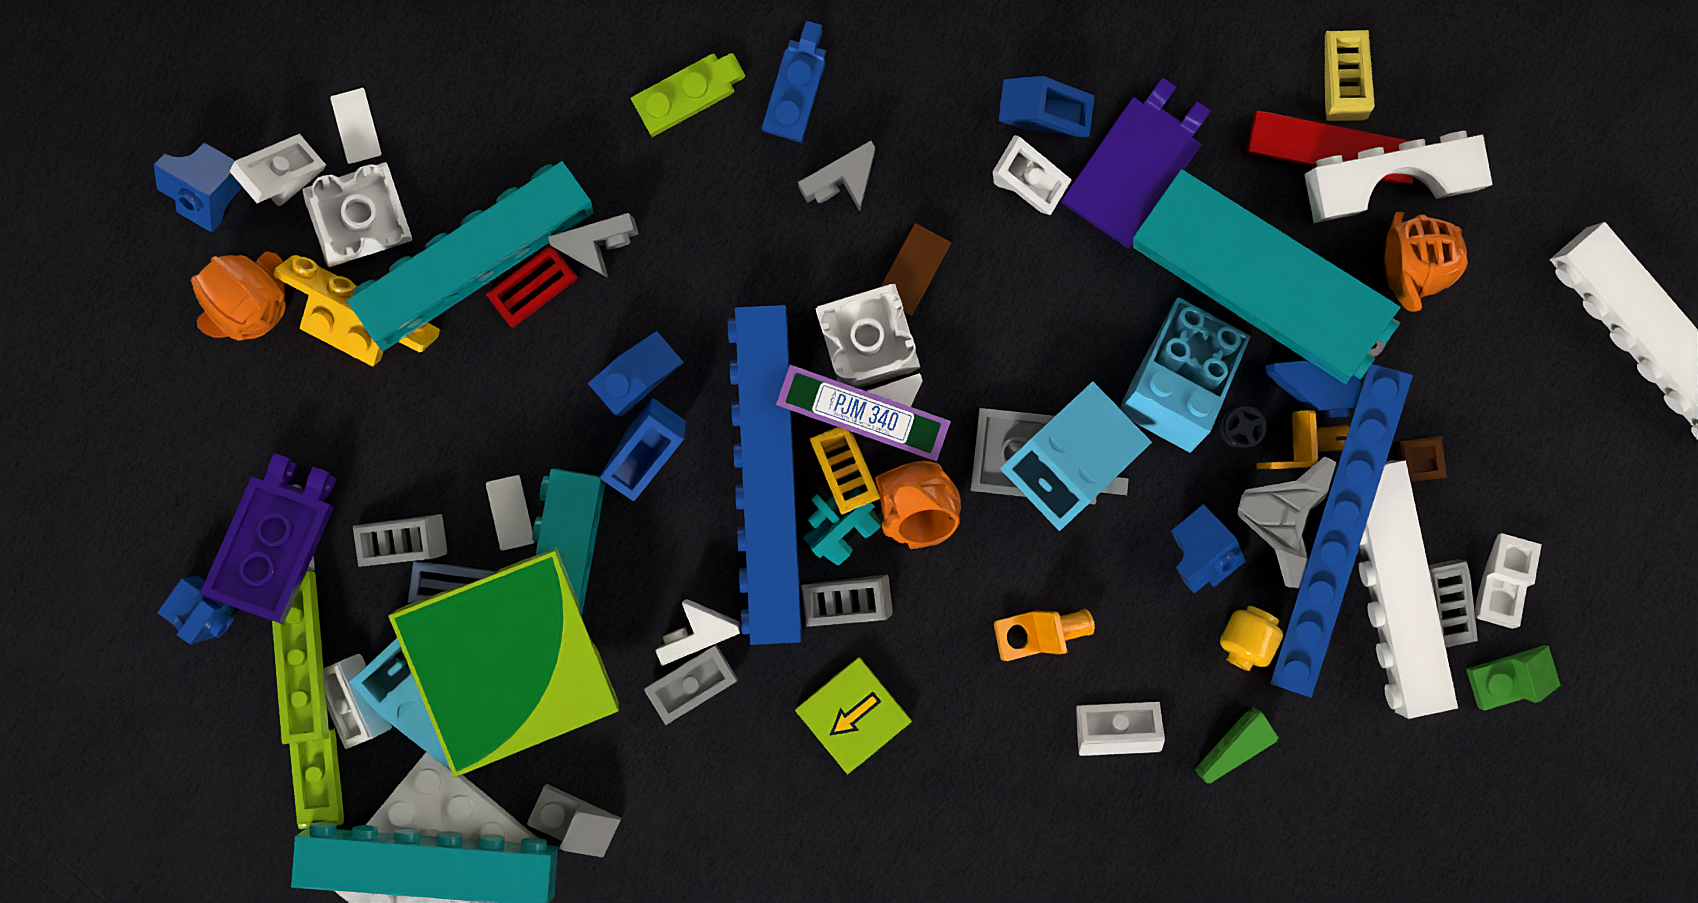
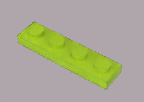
M306 571L284 625L272 621L282 744L329 738L315 572Z

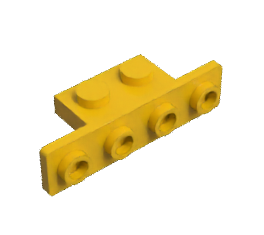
M298 255L291 256L275 268L273 275L275 278L309 295L299 329L372 367L381 360L384 351L375 343L346 301L354 296L353 291L358 287L350 279L337 276L318 266L313 260ZM426 323L399 342L418 352H423L438 338L440 329Z

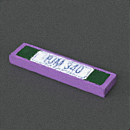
M792 365L789 366L776 403L777 406L934 461L938 459L951 422Z

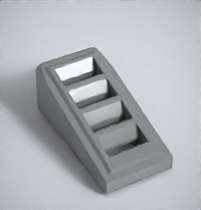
M441 514L353 526L358 567L433 559L447 554L444 523ZM406 528L410 530L412 551L408 549ZM389 530H392L395 553H392ZM372 532H377L380 555L375 556Z
M1456 559L1428 565L1445 648L1478 641L1471 578L1467 561ZM1452 577L1454 584L1438 587L1439 579ZM1456 593L1457 600L1440 603L1441 595ZM1459 608V616L1442 619L1443 611ZM1458 624L1463 625V632L1444 635V627Z
M888 575L801 585L806 627L887 620L893 614ZM869 588H874L875 609H871ZM854 589L858 590L859 611H854L852 590ZM834 591H840L842 613H837ZM824 592L826 615H820L817 593Z

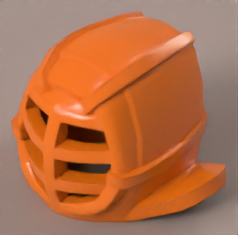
M1396 212L1386 237L1384 254L1386 277L1390 289L1394 291L1401 305L1411 312L1420 311L1422 308L1421 298L1436 294L1450 287L1464 273L1468 264L1466 245L1461 235V229L1452 223L1429 218L1425 214L1403 222L1402 219L1405 212Z
M268 251L263 253L256 262L242 255L212 257L211 263L202 269L198 275L191 278L194 293L205 310L197 319L198 328L208 336L214 338L231 337L237 341L260 337L274 328L284 315L286 309L284 301L286 283L273 276L275 268L283 263L282 259L276 253Z
M914 461L875 477L884 516L881 526L886 536L892 537L899 543H908L910 549H917L940 544L948 539L960 524V495L957 487L943 471L940 464L929 461Z

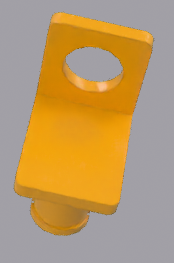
M1315 410L1295 411L1292 413L1294 461L1256 463L1257 469L1313 467L1318 462V452L1343 451L1346 440L1337 441L1336 437L1347 436L1350 427L1348 425L1316 427Z
M1087 609L1060 616L1056 611L1035 610L994 622L999 653L1003 661H1010L1041 652L1051 654L1067 653L1066 640L1092 635L1095 629L1093 617ZM1014 625L1022 626L1027 633V641L1019 649L1012 648L1007 641L1008 630Z

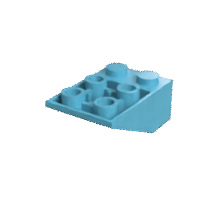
M1177 297L1131 381L1119 409L1132 422L1191 453L1211 432L1251 336Z
M1092 381L1016 452L1000 470L1060 531L1152 442Z
M396 638L349 683L379 715L437 761L448 767L449 764L398 638Z

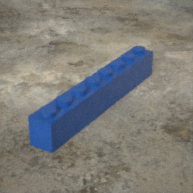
M786 305L735 308V318H728L729 343L737 344V359L730 360L731 385L738 384L739 401H732L733 426H740L741 443H734L735 468H742L743 484L736 485L735 489L737 510L744 509L745 526H738L737 528L738 550L746 551L747 568L739 569L740 592L748 593L749 609L741 610L742 634H750V645L799 643L802 640L792 411L776 405L790 366Z

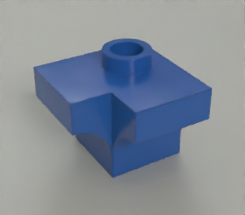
M203 143L193 154L185 157H172L164 154L154 164L157 190L175 200L177 213L210 232H213L222 223L226 207L242 189V185L230 172L235 160L206 143Z
M1204 504L1171 530L1178 546L1184 552L1183 559L1176 568L1183 582L1194 594L1208 582L1215 587L1246 562L1235 536Z
M199 576L182 578L157 612L172 623L178 630L176 635L190 645L214 637H221L234 619L230 615L235 607L200 595L205 580Z

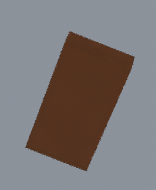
M916 223L881 285L883 287L889 284H896L903 311L911 317L951 245L950 241Z

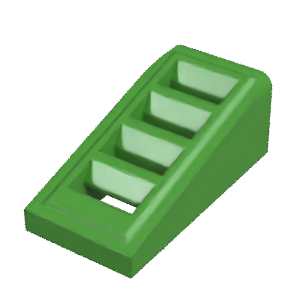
M1253 706L1237 721L1195 770L1206 783L1210 784L1271 746L1279 738L1264 714Z

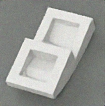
M1503 533L1498 534L1480 584L1474 609L1475 618L1512 629L1520 627L1526 590L1528 586L1535 584L1542 544Z

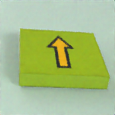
M859 656L795 708L797 714L847 775L912 722L910 717Z

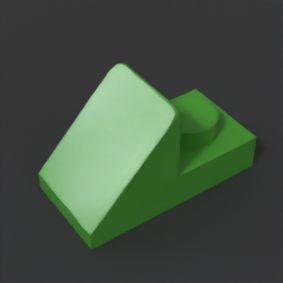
M1547 645L1466 669L1477 706L1484 711L1521 699L1537 703L1560 686L1552 655Z

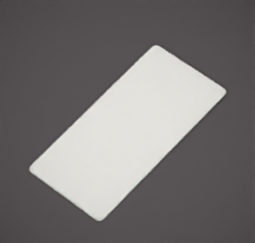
M364 88L331 96L347 162L351 164L381 156L382 153Z
M516 475L486 482L500 549L507 550L533 544L535 541L532 540L533 532L520 476Z

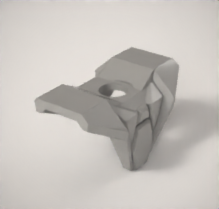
M1323 457L1296 481L1245 490L1240 500L1238 516L1275 549L1285 586L1301 587L1309 561L1304 540L1311 511L1329 495L1337 463L1327 457Z

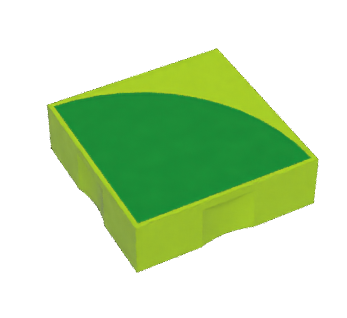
M557 547L504 567L493 575L465 586L453 587L399 608L389 615L453 777L618 712V699L599 651L588 635L580 614L578 598Z

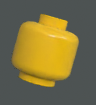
M1248 606L1247 610L1235 611L1220 638L1221 646L1229 652L1226 660L1246 671H1250L1252 665L1258 667L1268 666L1283 639L1282 630L1277 626L1279 620L1273 615L1253 606Z

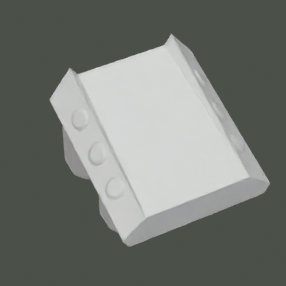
M386 162L378 165L363 166L356 172L341 177L331 174L318 177L313 186L302 189L305 204L328 267L412 241V236Z
M889 284L815 308L838 382L855 388H862L897 376L910 374L920 368L915 343L908 328L896 284Z

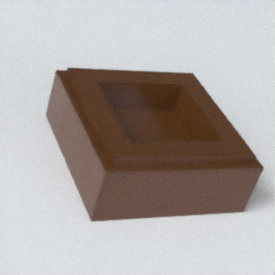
M1441 436L1396 442L1398 460H1406L1410 482L1447 478Z

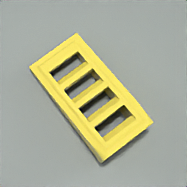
M1369 30L1326 31V120H1366L1374 108ZM1337 48H1358V53L1337 54ZM1338 65H1358V69H1338ZM1358 82V86L1340 87L1339 83Z

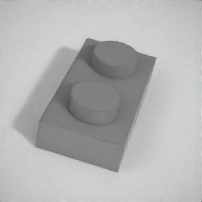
M717 644L650 684L644 691L665 725L737 682L738 679Z

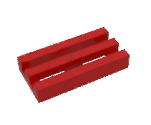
M549 245L486 293V296L509 326L514 328L576 281L578 276L572 271L565 259L562 258L559 251ZM550 258L554 260L555 264L504 303L499 298ZM560 271L564 273V276L513 315L509 311Z

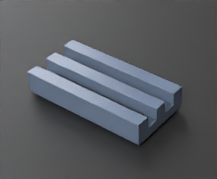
M418 560L413 561L408 603H415L431 596L419 594L420 587L448 590L453 587L467 585L465 583L421 578L422 571L483 579L497 571Z

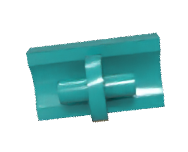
M857 487L844 500L862 494L861 490ZM816 494L811 500L819 509L807 519L814 528L803 539L819 558L824 555L836 565H840L853 551L842 537L853 527L864 538L870 537L881 527V522L872 510L875 508L872 503L841 515L834 496L825 502Z

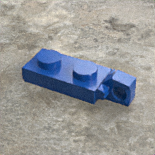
M806 21L800 42L790 40L788 49H785L762 125V131L802 143L826 65L824 60L826 50L818 48L823 32L821 30L822 25Z

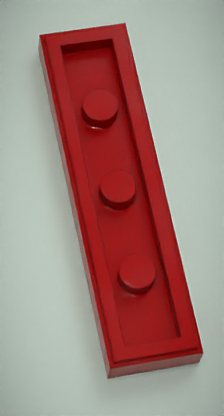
M1257 110L1253 115L1246 154L1316 168V161L1342 155L1343 162L1358 159L1357 153L1378 147H1383L1384 154L1400 151V144L1409 141ZM1388 174L1380 181L1409 186L1413 183L1414 177L1407 174Z

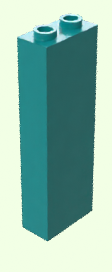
M1182 169L1133 237L1134 249L1345 385L1353 375L1361 380L1375 360V357L1369 354L1377 340L1386 344L1400 324V322L1394 319V316L1401 308L1400 306Z

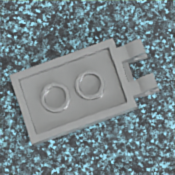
M980 408L971 491L1026 497L1000 468L1055 416ZM1116 477L1101 492L1127 495L1129 479ZM1097 496L1089 504H1096Z

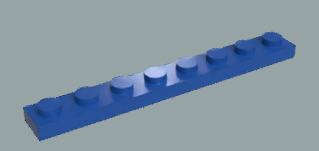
M1371 364L1368 368L1271 680L1272 685L1311 698L1313 696L1411 385L1412 374L1376 364Z

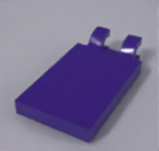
M1164 78L1158 82L1144 104L1135 97L1131 99L1061 200L1062 204L1127 249L1132 246L1133 237L1180 170H1185L1202 144L1192 138V136L1211 112V110L1198 101L1190 108L1181 122L1162 109L1163 105L1176 88V86Z
M274 453L264 480L251 477L200 595L284 625L334 507L323 501L331 493L337 479L330 476V473L312 467L304 490L289 485L299 465L291 462L290 458Z

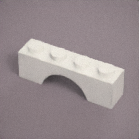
M1459 131L1441 136V143L1426 146L1425 139H1419L1400 144V151L1384 154L1383 147H1378L1357 153L1358 159L1343 162L1342 155L1317 160V167L1304 174L1314 223L1353 216L1367 210L1374 187L1388 174H1407L1417 178L1431 190L1436 199L1475 192L1493 185L1483 135L1467 138L1466 131Z

